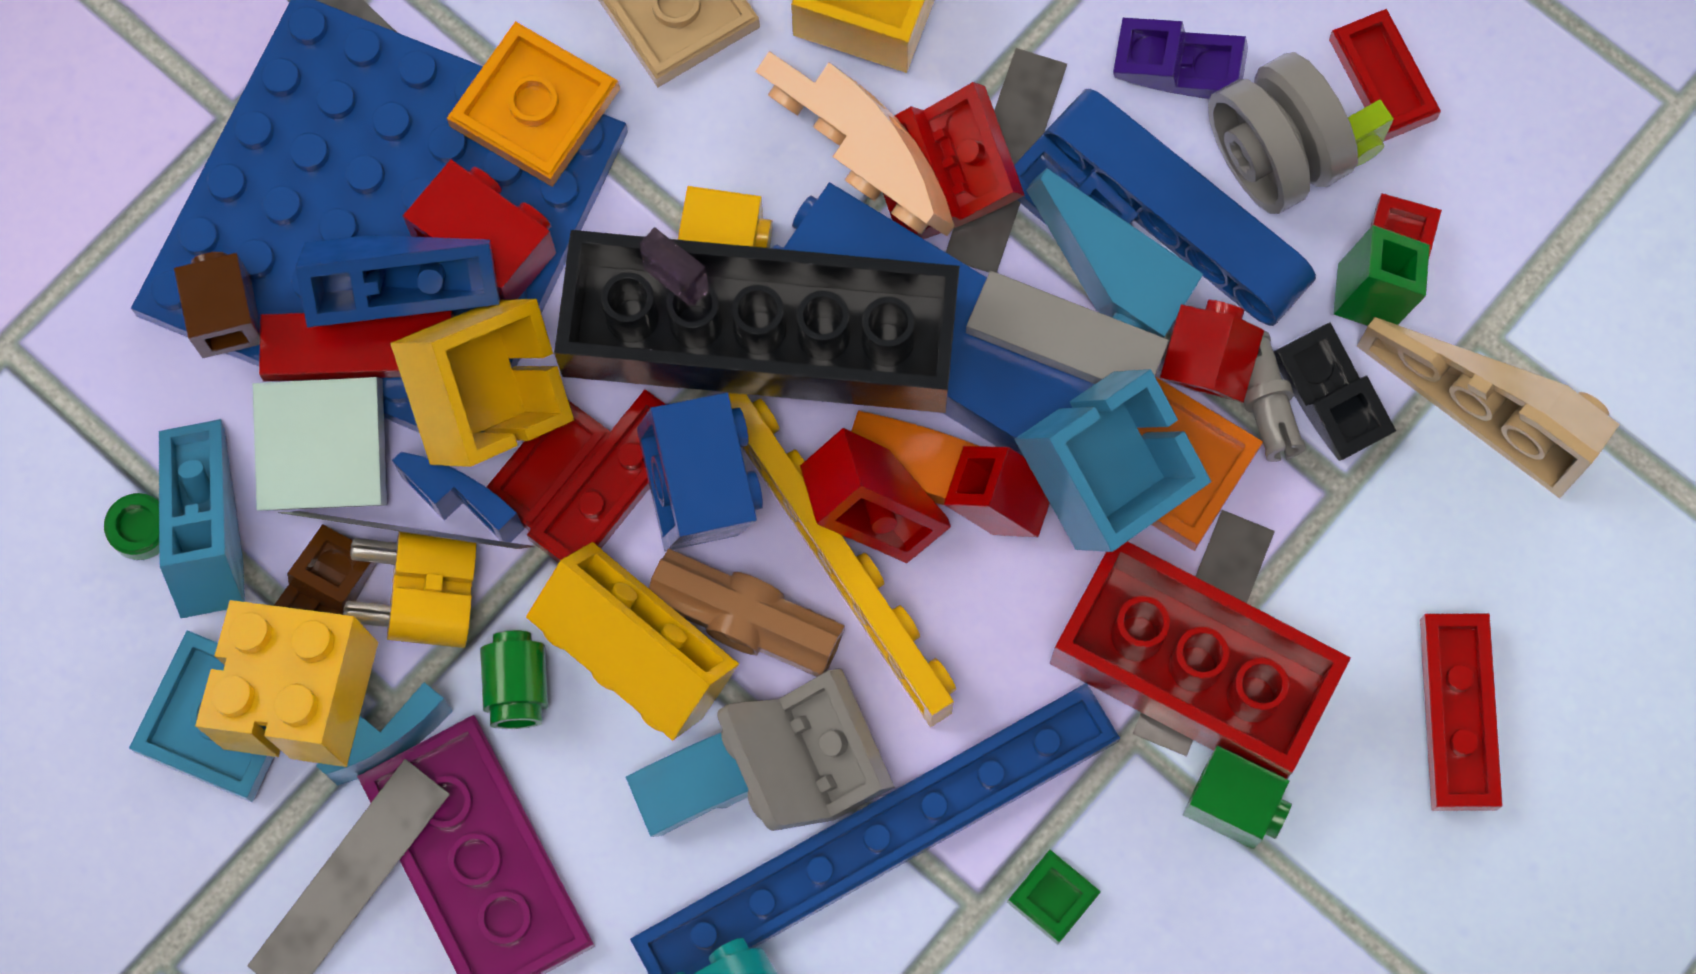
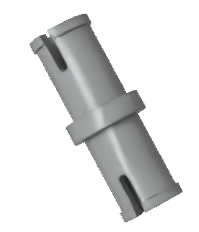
M1264 331L1245 396L1244 406L1246 411L1254 413L1265 448L1266 460L1269 462L1281 461V451L1284 450L1287 460L1304 452L1306 446L1304 440L1301 439L1290 405V400L1294 397L1291 384L1287 380H1282L1270 343V334Z

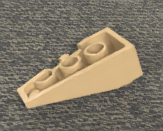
M1376 317L1367 326L1357 345L1360 350L1559 499L1594 462L1620 425L1609 416L1607 407L1596 397L1588 393H1577L1568 385Z

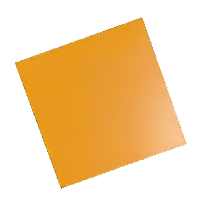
M515 21L450 112L447 121L454 130L553 187L620 91L619 81Z

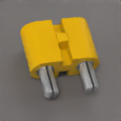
M398 531L397 542L353 539L350 550L352 560L394 565L390 605L348 600L344 606L343 615L354 616L362 625L387 627V640L465 648L469 629L472 599L471 587L474 579L477 543Z

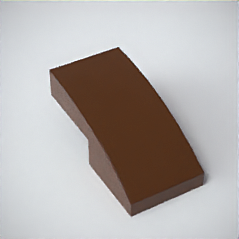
M322 524L288 571L289 585L274 606L343 615L346 602L348 600H357L376 563L352 560L350 550L353 540Z

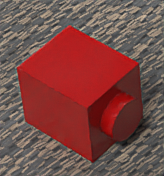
M1209 299L1205 309L1181 304L1160 378L1190 391L1244 403L1264 329L1243 320L1245 310L1229 303Z
M963 446L943 505L992 535L1038 538L1050 503L1024 456L1010 447Z

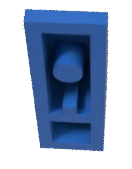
M364 235L305 242L295 266L307 327L499 305L500 302L491 243L487 239Z

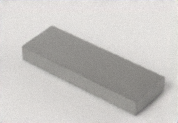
M991 270L966 326V334L1093 384H1096L1114 371L1151 369L1155 376L1169 342L1168 339Z

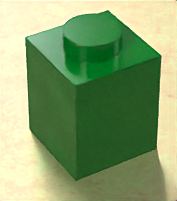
M1372 225L1338 263L1333 314L1366 326L1375 317L1399 325L1426 297L1430 245Z
M1217 746L1208 758L1182 815L1254 850L1265 835L1276 839L1292 806V803L1282 799L1290 780Z

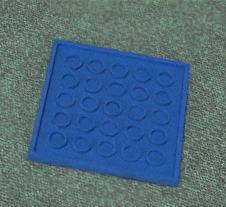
M290 0L132 304L131 310L141 319L188 337L174 268L191 264V260L194 257L204 253L224 252L228 255L237 253L249 272L259 320L261 314L304 313L295 268L304 243L364 235L411 237L403 214L452 159L468 172L472 167L483 170L499 184L502 189L501 196L516 207L522 202L531 205L551 224L549 231L556 254L518 298L537 299L542 314L566 263L570 230H582L627 136V125L623 121L603 114L557 182L551 187L449 126L447 121L448 115L483 66L319 1ZM475 308L452 310L455 317ZM260 345L226 353L259 367ZM509 358L511 368L517 366L520 358ZM382 378L384 419L419 433L402 378Z

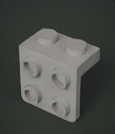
M842 669L828 670L779 699L730 703L717 712L718 721L722 728L721 737L727 752L736 760L748 787L749 804L755 815L771 831L834 821L895 788Z

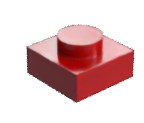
M1381 193L1370 228L1372 225L1429 244L1430 257L1442 210Z

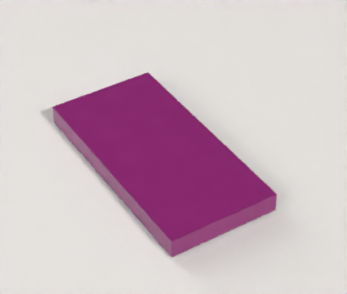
M475 715L357 776L371 803L403 760L406 759L449 793V796L402 856L400 862L457 974H546L596 947Z

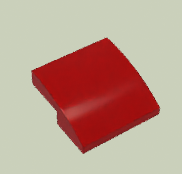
M972 82L925 110L910 106L894 115L915 140L932 167L945 195L954 228L985 216L1025 196L985 86ZM883 193L893 221L923 239L941 234V232L928 225L921 235L891 214L897 202Z

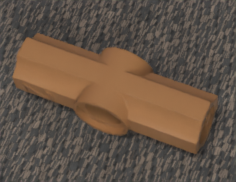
M669 548L663 558L660 559L649 585V589L681 616L706 628V633L720 643L749 655L757 656L761 652L815 677L829 669L845 631V625L836 622V620L826 618L810 609L785 600L784 594L767 582L741 572H733L732 575H728Z

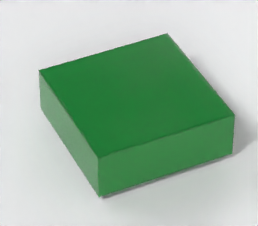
M1049 850L1008 899L1007 903L1059 945L1101 891L1053 851Z

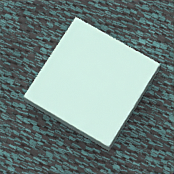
M382 378L252 383L256 510L272 511L387 505Z

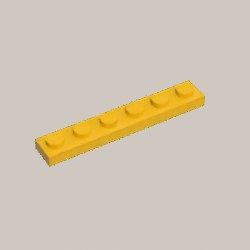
M729 393L731 409L741 408L747 426L748 445L742 447L929 727L931 728L952 714L954 701L950 694L957 690L949 673L937 658L929 662L926 661L914 643L915 640L921 637L920 633L906 610L901 605L893 609L888 605L878 590L885 585V582L871 558L865 552L856 557L843 538V535L816 523L800 469L804 459L796 449L786 454L774 436L780 430V427L766 403L761 398L751 402L747 394Z

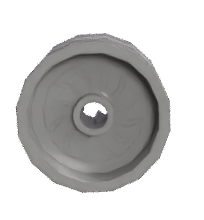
M1296 52L1284 53L1259 67L1254 82L1249 79H1238L1211 94L1208 101L1209 122L1225 162L1243 190L1259 207L1269 214H1280L1305 200L1310 192V184L1315 187H1328L1353 173L1358 164L1357 144L1352 126L1339 98L1315 66Z

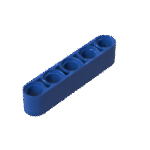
M1084 89L1043 133L1087 176L1095 171L1138 212L1139 215L1134 219L1136 223L1183 261L1203 273V277L1259 322L1269 326L1277 324L1316 280V274L1312 266L1299 252L1099 92L1092 89Z

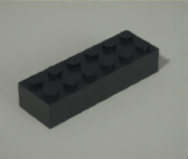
M570 230L554 355L562 377L946 413L960 266Z

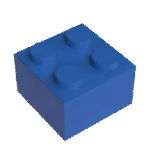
M728 392L650 408L637 427V433L664 552L668 548L675 550L739 536L757 521L755 510L763 508L762 492L755 471L746 472L740 448L748 445L747 426L741 408L731 409Z

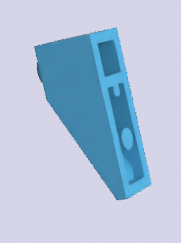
M1046 168L1031 182L1026 191L1096 311L1160 337H1165L1178 316L1180 305H1185L1202 278L1203 273Z
M221 419L159 431V562L161 572L181 619L227 610L230 600L245 602L243 554L225 429Z

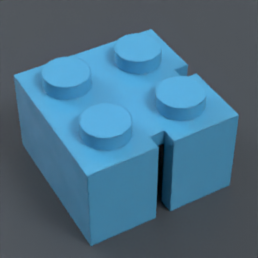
M1151 369L1112 372L1069 401L1072 408H1059L1014 439L1076 550L1113 552L1212 482L1185 431L1146 432L1141 436L1137 429L1169 427L1178 421Z

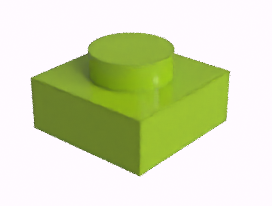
M1381 100L1348 117L1357 144V166L1374 158L1385 147L1383 141L1394 119Z

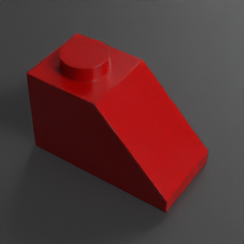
M842 428L800 465L818 525L906 564L951 527L945 513L889 449L850 430Z

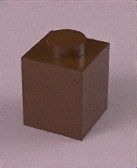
M208 252L194 257L191 260V264L174 268L188 339L202 358L260 345V320L249 272L237 253L228 255L224 252Z

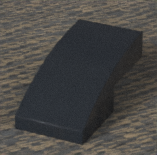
M1331 322L1273 351L1280 373L1284 380L1290 382L1294 397L1338 461L1344 460L1396 432L1368 376L1359 377Z

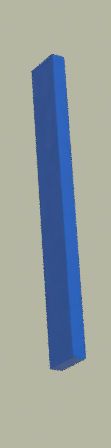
M1085 683L630 938L648 974H675L679 972L694 974L711 964L708 959L709 956L722 945L737 938H744L750 949L759 946L1119 742L1120 737L1089 685Z

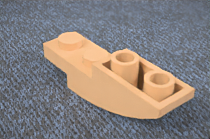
M769 51L755 71L774 84L768 96L797 116L804 106L819 116L813 128L839 145L833 158L851 170L845 181L874 201L883 192L897 202L891 214L921 235L929 225L948 236L954 228V223L945 195L932 167L915 140L899 120L874 95L830 62H828L816 82H813Z

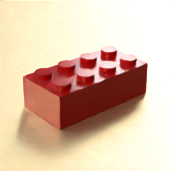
M1127 541L1113 552H1106L1061 634L1049 664L1213 751L1219 746L1288 779L1296 768L1351 657Z

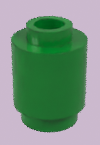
M512 630L493 634V643L486 644L480 648L483 711L489 713L490 726L497 729H523L542 724V710L548 707L545 644L532 641V635L528 631Z

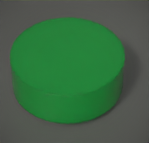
M142 493L129 494L114 502L107 511L104 519V533L110 545L122 556L132 560H146L159 554V501L154 497Z

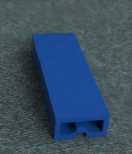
M830 182L818 199L810 195L803 202L792 223V227L796 230L786 245L781 247L776 244L773 249L960 266L946 413L943 414L996 447H1010L1023 456L1014 439L1059 408H1072L1069 401L1094 385L1071 374L966 334L967 323L987 277Z

